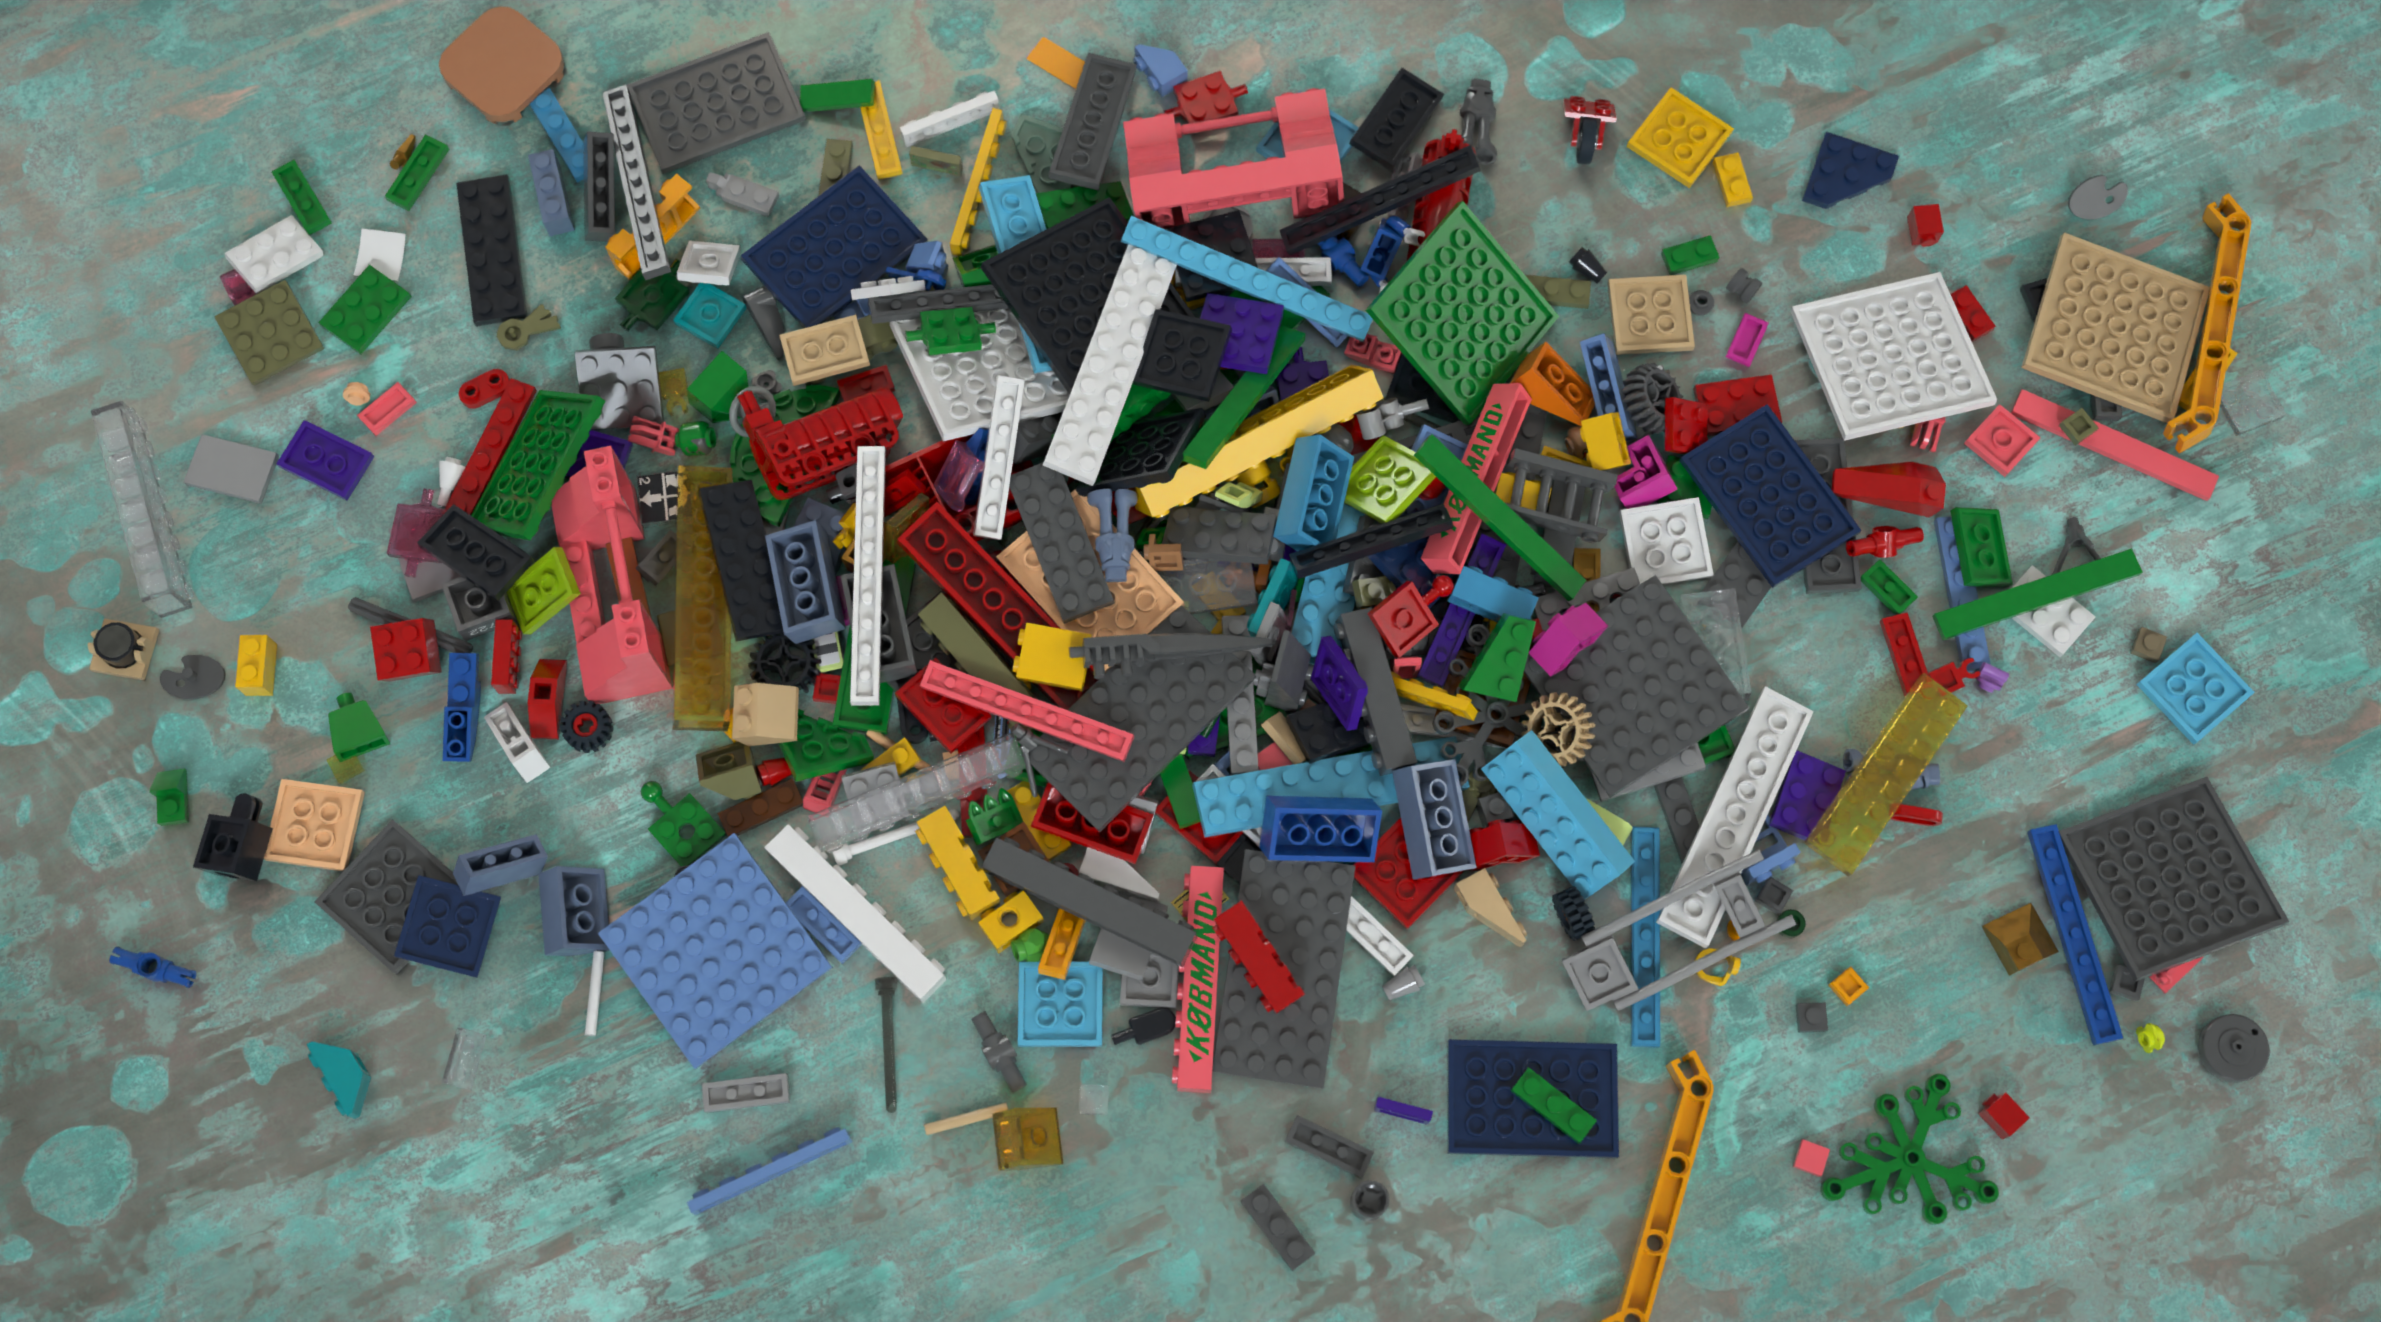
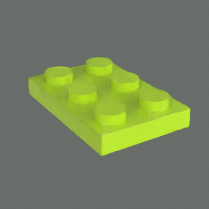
M553 547L529 567L507 591L523 634L534 633L581 594L562 547Z

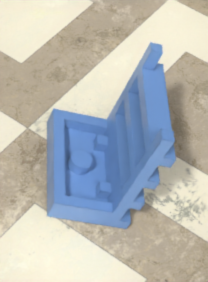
M1769 815L1765 819L1769 829L1759 833L1756 842L1772 834L1777 843L1761 851L1764 860L1743 869L1741 876L1746 886L1754 881H1757L1759 884L1773 876L1771 872L1778 868L1782 871L1796 863L1795 858L1801 853L1795 843L1788 847L1779 831L1769 826L1771 820Z

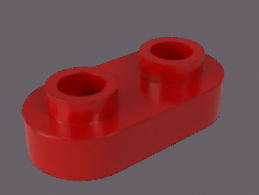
M491 369L465 382L459 389V398L466 407L471 409L479 408L501 397L510 378L501 369ZM499 378L497 383L492 384L493 379ZM470 390H476L473 395H468Z

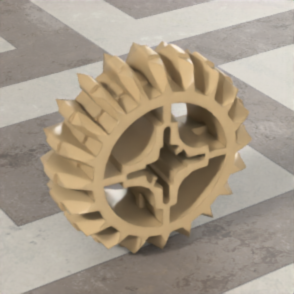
M1557 692L1550 693L1549 697L1547 695L1540 696V702L1533 701L1531 703L1533 710H1526L1525 712L1530 719L1522 721V725L1528 726L1527 731H1523L1521 735L1524 736L1532 730L1558 764L1563 767L1567 765V762L1570 764L1576 763V757L1583 758L1585 756L1583 749H1590L1592 747L1587 739H1594L1595 735L1589 733V728H1594L1595 724L1588 723L1587 719L1592 716L1591 712L1583 713L1586 708L1585 703L1577 705L1578 698L1576 696L1569 698L1568 693L1558 695ZM1555 707L1564 709L1572 718L1564 719L1560 713L1556 712ZM1543 718H1544V720H1545V727H1544V729L1541 731V723H1542V720H1543ZM1556 725H1566L1561 728L1560 734H1551L1558 727ZM1576 727L1575 738L1573 741L1571 738V732ZM1545 740H1553L1562 752L1551 749L1545 743Z

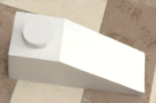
M507 702L484 716L511 763L527 783L550 768Z
M1087 847L1079 873L1093 878V884L1101 887L1106 884L1116 890L1159 903L1160 894L1125 860Z

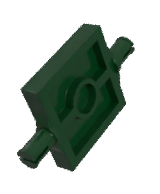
M676 258L670 265L671 272L645 280L640 269L615 298L616 302L629 312L628 316L620 323L623 329L629 332L638 320L645 322L658 331L690 293L689 289L675 277L681 263L679 259Z

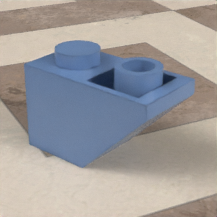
M1140 44L1135 46V58H1133V61L1137 64V69L1140 72L1144 71L1147 75L1149 86L1153 91L1157 90L1161 97L1174 91L1173 86L1188 81V71L1174 51Z
M932 241L915 244L906 265L907 272L916 274L919 269H929L938 272L944 279L948 271V264H946V253H944L942 242Z

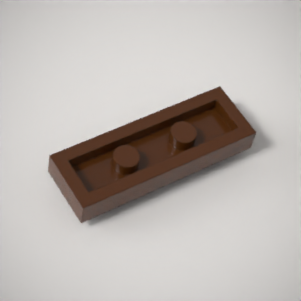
M792 778L717 814L727 836L729 837L733 833L739 836L803 806V799Z

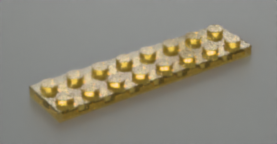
M1925 673L1921 674L1804 843L1845 875H1852L1968 706Z

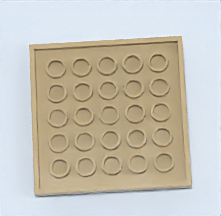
M2064 232L2059 239L2021 368L2167 423L2175 418L2210 287Z

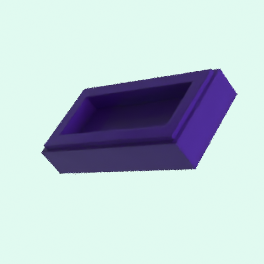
M1382 1097L1376 1099L1374 1107L1376 1112L1425 1125L1430 1123L1433 1114L1431 1110Z

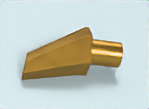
M410 134L397 149L389 163L391 168L397 170L400 166H405L411 157L415 145V135Z

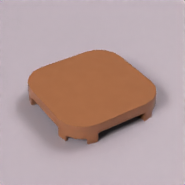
M499 6L483 13L444 50L440 57L439 68L450 89L457 91L483 113L488 121L495 124L496 122L511 120L515 123L523 118L521 112L554 80L558 83L564 76L563 69L565 63L560 48L551 38L518 11L511 7Z

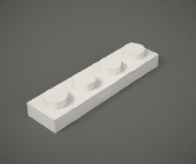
M995 91L983 92L966 102H957L952 107L943 111H934L920 120H911L900 127L902 140L905 146L909 147L991 114L992 108L1000 109L998 97Z

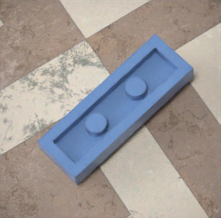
M803 886L786 902L803 927L841 964L862 945Z

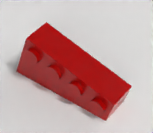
M1242 900L1213 919L1216 925L1212 929L1221 942L1225 939L1231 946L1228 953L1236 965L1242 963L1247 970L1243 975L1253 989L1257 986L1263 994L1259 1000L1267 1012L1273 1010L1277 1014L1305 995L1301 987L1295 983L1289 969L1279 959V955L1272 944L1263 935V931Z

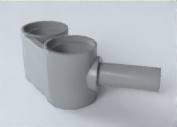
M1390 398L1376 403L1377 405L1370 410H1361L1356 415L1363 439L1369 440L1386 434L1387 430L1401 427L1404 425L1403 419L1405 415L1427 410L1429 406L1427 399L1401 406L1397 398Z

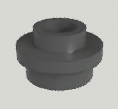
M1697 290L1689 297L1690 310L1693 314L1702 316L1712 311L1714 298L1709 292ZM1702 299L1706 304H1699L1697 300Z

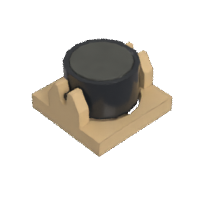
M104 618L101 629L91 632L93 642H88L89 653L93 655L89 670L96 673L145 681L159 629L157 627ZM135 661H137L134 665L125 668L126 666H129V665L133 664Z

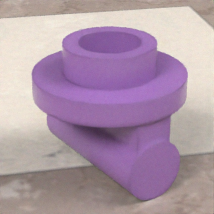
M1983 662L1979 669L1981 674L1976 677V680L1979 681L1978 686L1993 693L1994 689L2001 690L2009 677V673Z

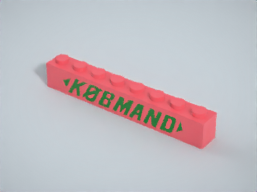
M1520 383L1493 384L1461 460L1493 492L1532 400ZM1449 489L1444 506L1452 519L1453 528L1431 535L1421 556L1422 561L1433 574H1461L1482 522Z
M1191 866L1190 874L1185 873L1184 890H1189V901H1183L1182 917H1188L1187 923L1194 927L1193 931L1196 932L1197 939L1184 966H1179V972H1184V983H1178L1177 1000H1182V1011H1176L1175 1027L1181 1028L1180 1039L1175 1038L1174 1055L1179 1056V1066L1173 1067L1172 1084H1177V1091L1211 1093L1220 939L1212 927L1216 925L1213 919L1219 916L1222 910L1223 867Z

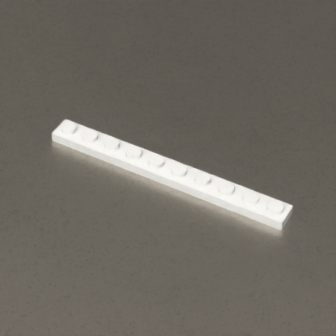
M858 446L851 706L879 705L885 446Z
M1212 764L1197 781L1225 777V775ZM1262 827L1242 831L1258 847L1260 846ZM1351 896L1346 931L1395 976L1414 955Z

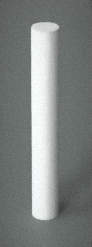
M601 951L593 952L585 1026L586 1036H596L605 952Z

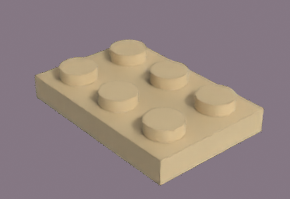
M856 315L779 335L793 386L870 366Z

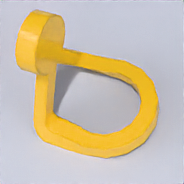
M1708 948L1702 950L1696 955L1694 961L1717 949ZM1732 955L1724 958L1728 961L1729 967L1723 977L1709 976L1703 970L1696 974L1706 982L1723 986L1727 983L1731 974L1737 975L1741 958L1733 957Z

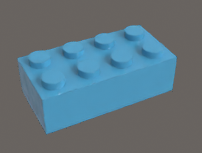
M1320 434L1296 438L1273 537L1296 551L1336 539L1354 456Z

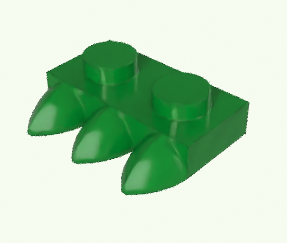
M1003 788L999 789L998 803L990 795L986 794L984 796L983 809L976 802L970 801L968 808L969 819L966 820L976 846L1012 830L1023 822L1013 797Z

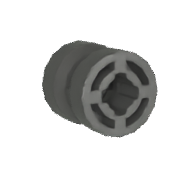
M1740 268L1730 280L1726 289L1731 293L1738 292L1740 299L1747 304L1755 296L1763 283L1757 278H1748V272Z

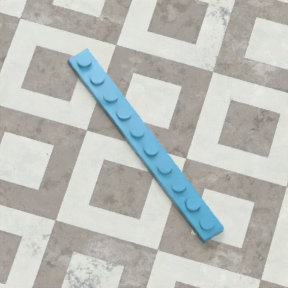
M1133 216L1130 217L1121 242L1127 245L1141 248L1150 254L1167 259L1173 264L1268 303L1284 305V310L1362 342L1365 340L1373 320L1368 313Z

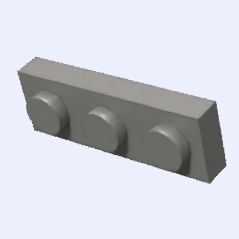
M787 1073L702 1083L705 1113L790 1103Z

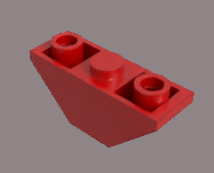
M539 659L530 677L527 705L532 739L559 740L567 660Z

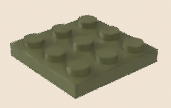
M286 280L214 316L254 386L325 349Z

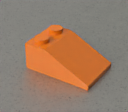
M1546 341L1526 356L1511 383H1520L1532 398L1531 405L1582 426V420L1589 418L1595 406L1591 387Z

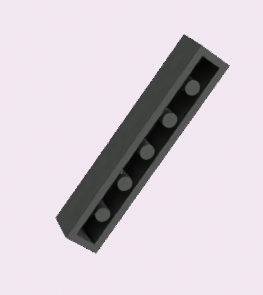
M1371 607L1340 614L1334 624V633L1337 640L1341 641L1342 652L1350 663L1354 665L1355 670L1368 686V694L1365 697L1361 715L1366 726L1364 727V736L1367 743H1371L1373 766L1375 769H1378L1380 776L1392 774L1393 770L1414 766L1417 763V759L1380 634L1367 614L1372 610Z

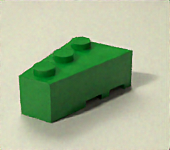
M1503 613L1486 640L1485 646L1473 661L1472 667L1458 687L1466 691L1517 702L1536 622L1528 618Z

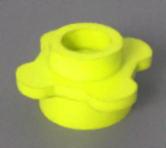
M2148 1023L2144 1028L2141 1026L2136 1028L2138 1041L2146 1053H2152L2153 1049H2162L2165 1036L2160 1027Z

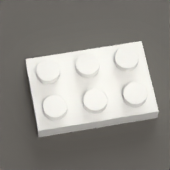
M291 215L225 252V257L253 291L258 294L323 257V250Z
M2032 565L2013 587L2046 576ZM2070 598L2013 617L2012 619L2058 657H2061L2094 620L2095 616L2075 599Z

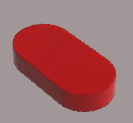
M1891 804L1887 807V817L1894 821L1924 826H1939L1942 824L1943 813L1938 810L1904 804Z

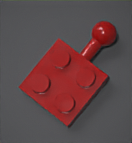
M1445 575L1436 577L1432 583V589L1423 596L1420 595L1412 581H1406L1367 613L1394 657L1400 658L1439 625L1428 605L1439 596L1446 597L1452 593L1454 583L1450 577Z

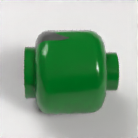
M705 421L685 422L680 426L679 432L675 434V444L686 456L708 455L717 442L715 429L710 427Z

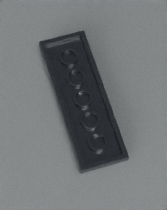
M505 174L457 182L473 322L477 327L505 322L509 319H524L527 317L510 179Z
M752 480L699 488L698 495L736 642L784 633L765 538L766 533Z

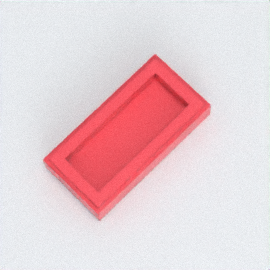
M397 382L357 416L377 436L417 402Z

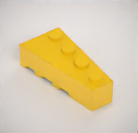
M943 806L918 820L916 823L919 829L915 830V833L921 844L928 843L932 850V853L928 856L936 869L941 867L946 877L942 878V881L949 893L955 891L959 901L956 902V905L962 916L968 915L973 920L990 908L998 906L1000 898L996 891L991 889L992 886L986 874L978 866L975 855L969 845L965 843L964 837L947 807Z

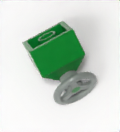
M723 351L715 357L687 388L690 405L712 423L730 421L734 431L743 437L749 438L744 426L742 427L739 424L738 419H744L746 415L737 396L745 391H752L753 394L762 395L767 402L758 404L760 409L768 408L773 420L776 414V403L773 395L763 387H749L746 370Z

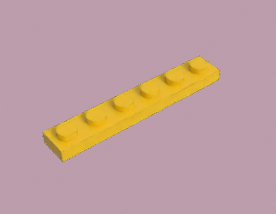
M992 108L950 240L952 255L961 256L964 248L968 249L970 245L971 233L969 231L971 225L975 226L978 219V211L976 210L978 203L983 202L979 185L980 182L990 180L993 170L991 165L992 158H997L999 153V136H1004L1007 121L1003 118V110Z

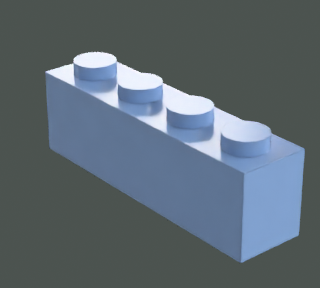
M1605 333L1580 341L1598 416L1619 412L1625 440L1629 441L1637 438L1634 422L1630 419L1631 414L1629 411H1626L1628 408L1627 404L1622 401L1625 395L1621 390L1625 386L1614 343Z

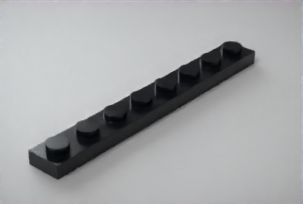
M1472 146L1464 147L1280 229L1279 231L1287 253L1293 255L1480 172L1481 169Z

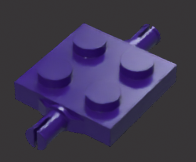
M1300 346L1293 355L1294 362L1287 364L1276 378L1279 402L1328 377L1327 361H1304L1303 348Z

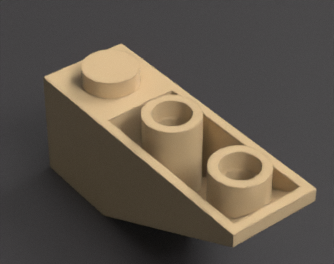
M1484 868L1456 883L1454 891L1468 914L1518 947L1525 944L1527 941L1525 939V936H1527L1526 930L1520 921L1516 922L1511 914L1513 908L1506 897H1501L1497 890L1499 888L1498 881L1492 873L1488 874Z

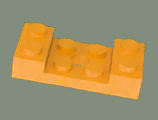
M675 174L671 179L663 183L659 191L663 202L656 204L665 245L700 209V206L687 194L692 189V185L678 174ZM622 229L618 234L611 236L605 248L615 269L631 280L641 269L634 234H629L626 230Z

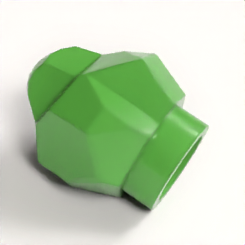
M1037 928L1027 929L1016 940L1011 941V950L1016 961L1039 962L1049 934Z

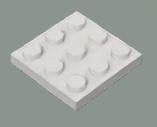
M1699 497L1619 511L1629 569L1635 568L1640 584L1654 575L1657 576L1662 585L1708 578L1714 575Z

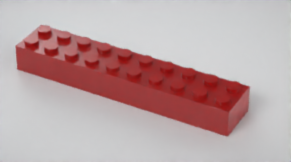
M938 502L932 505L897 538V544L1013 663L1015 656H1020L1022 646L1018 645L1020 629H1025L1026 623L1059 628ZM1090 665L1087 668L1083 691L1032 683L1054 706L1068 710L1099 679L1094 678L1093 665Z

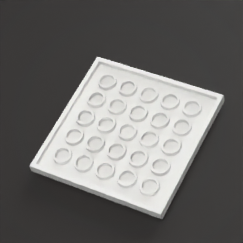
M1941 272L1792 306V317L1844 441L1996 404L1997 397Z
M1009 308L974 312L975 319L979 324L995 322L996 333L981 334L982 350L929 355L927 346L922 340L906 342L905 331L921 330L920 319L890 322L891 330L943 441L975 434L979 428L989 429L998 375L1025 380L1019 422L1064 411L1070 394L1053 370L1040 373L1033 372L1019 322Z

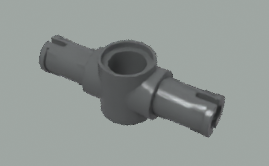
M986 1011L973 1017L971 1020L983 1040L981 1042L983 1046L981 1050L991 1068L1001 1072L1012 1093L1026 1086L1027 1084L1015 1064L1017 1062L1015 1058L1017 1054L1006 1034L1002 1035L1001 1032H997Z

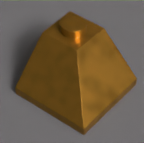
M2032 903L1982 926L2009 976L2059 952Z

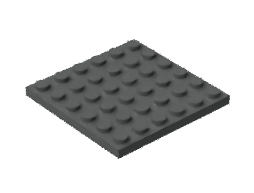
M1656 575L1596 612L1608 627L1594 644L1579 651L1565 669L1550 677L1531 655H1528L1524 669L1525 675L1540 696L1547 695L1549 697L1550 693L1557 692L1558 695L1568 693L1569 698L1572 696L1578 698L1577 705L1580 703L1586 704L1583 713H1592V716L1587 720L1588 723L1595 724L1594 728H1589V733H1593L1595 737L1594 739H1587L1592 747L1590 749H1583L1585 752L1583 760L1609 798L1749 710L1747 703ZM1555 707L1556 712L1560 713L1564 719L1572 718L1564 709ZM1576 727L1571 732V738L1573 741L1575 738Z
M2208 777L2059 831L2065 853L2134 982L2280 928L2289 922Z

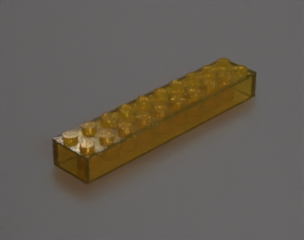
M678 465L676 476L672 730L728 732L730 724L731 620L698 490L703 487L732 483V468Z

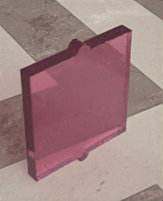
M1291 590L1285 629L1290 632L1297 590Z

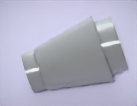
M1413 965L1410 968L1406 966L1383 985L1382 988L1391 1001L1394 998L1420 991V987L1424 986L1425 983L1416 966Z

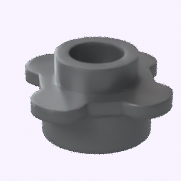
M772 370L761 372L751 380L752 386L763 387L771 394L779 393L782 390V385L777 382L776 374ZM757 394L760 399H765L762 395Z

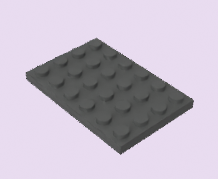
M769 32L627 84L662 174L806 121L804 112Z

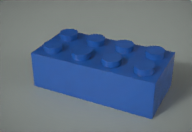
M1266 795L1259 848L1268 860L1375 862L1382 809L1372 798Z

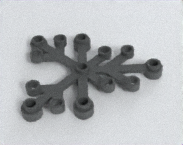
M1481 624L1473 625L1466 633V640L1470 646L1474 647L1476 657H1478L1490 636L1489 630ZM1472 634H1478L1480 641H1475L1472 638ZM1461 659L1452 660L1448 666L1449 674L1454 677L1461 676L1465 678L1470 670ZM1453 664H1458L1461 667V671L1456 672L1453 669ZM1523 680L1521 681L1519 691L1523 688ZM1458 687L1454 691V696L1456 697V695L1459 694V690L1463 689ZM1466 691L1467 697L1472 700V705L1481 711L1477 713L1474 721L1454 716L1448 711L1440 712L1433 719V728L1441 735L1451 733L1456 727L1483 723L1473 740L1460 743L1446 742L1440 749L1441 756L1446 760H1451L1458 754H1464L1458 764H1456L1460 777V786H1463L1469 779L1467 769L1472 761H1474L1475 765L1472 772L1474 779L1485 781L1488 778L1486 775L1481 777L1477 772L1478 768H1483L1486 765L1482 748L1493 728L1504 727L1519 738L1523 737L1521 733L1527 731V728L1512 718L1526 715V710H1533L1531 703L1507 707L1511 702L1510 700L1501 698L1498 700L1496 697L1485 695V701L1473 692ZM1491 712H1497L1499 714V719H1493L1491 717ZM1440 720L1447 723L1446 729L1439 726ZM1556 725L1558 727L1555 728L1557 734H1560L1559 731H1561V727L1559 725ZM1545 741L1551 749L1562 752L1559 746L1553 747ZM1445 747H1451L1453 755H1448Z

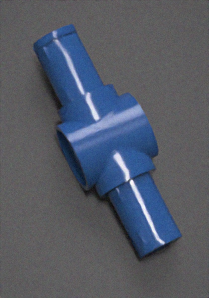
M1336 236L1317 243L1321 247V257H1331L1332 271L1339 270L1341 273L1345 272L1357 287H1361L1368 281L1369 275L1360 270L1361 267L1356 262L1355 251L1345 238L1341 237L1338 239Z
M115 947L112 953L120 957L111 955L109 959L110 964L132 969L133 973L153 982L161 981L166 983L170 981L190 988L194 982L186 979V977L196 979L197 975L195 970L176 966L173 961L150 952L135 953L121 947ZM157 961L156 970L149 973V966Z

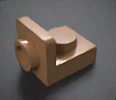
M1149 534V544H1144V559L1149 560L1150 566L1155 571L1183 570L1184 560L1181 544H1157L1156 535Z

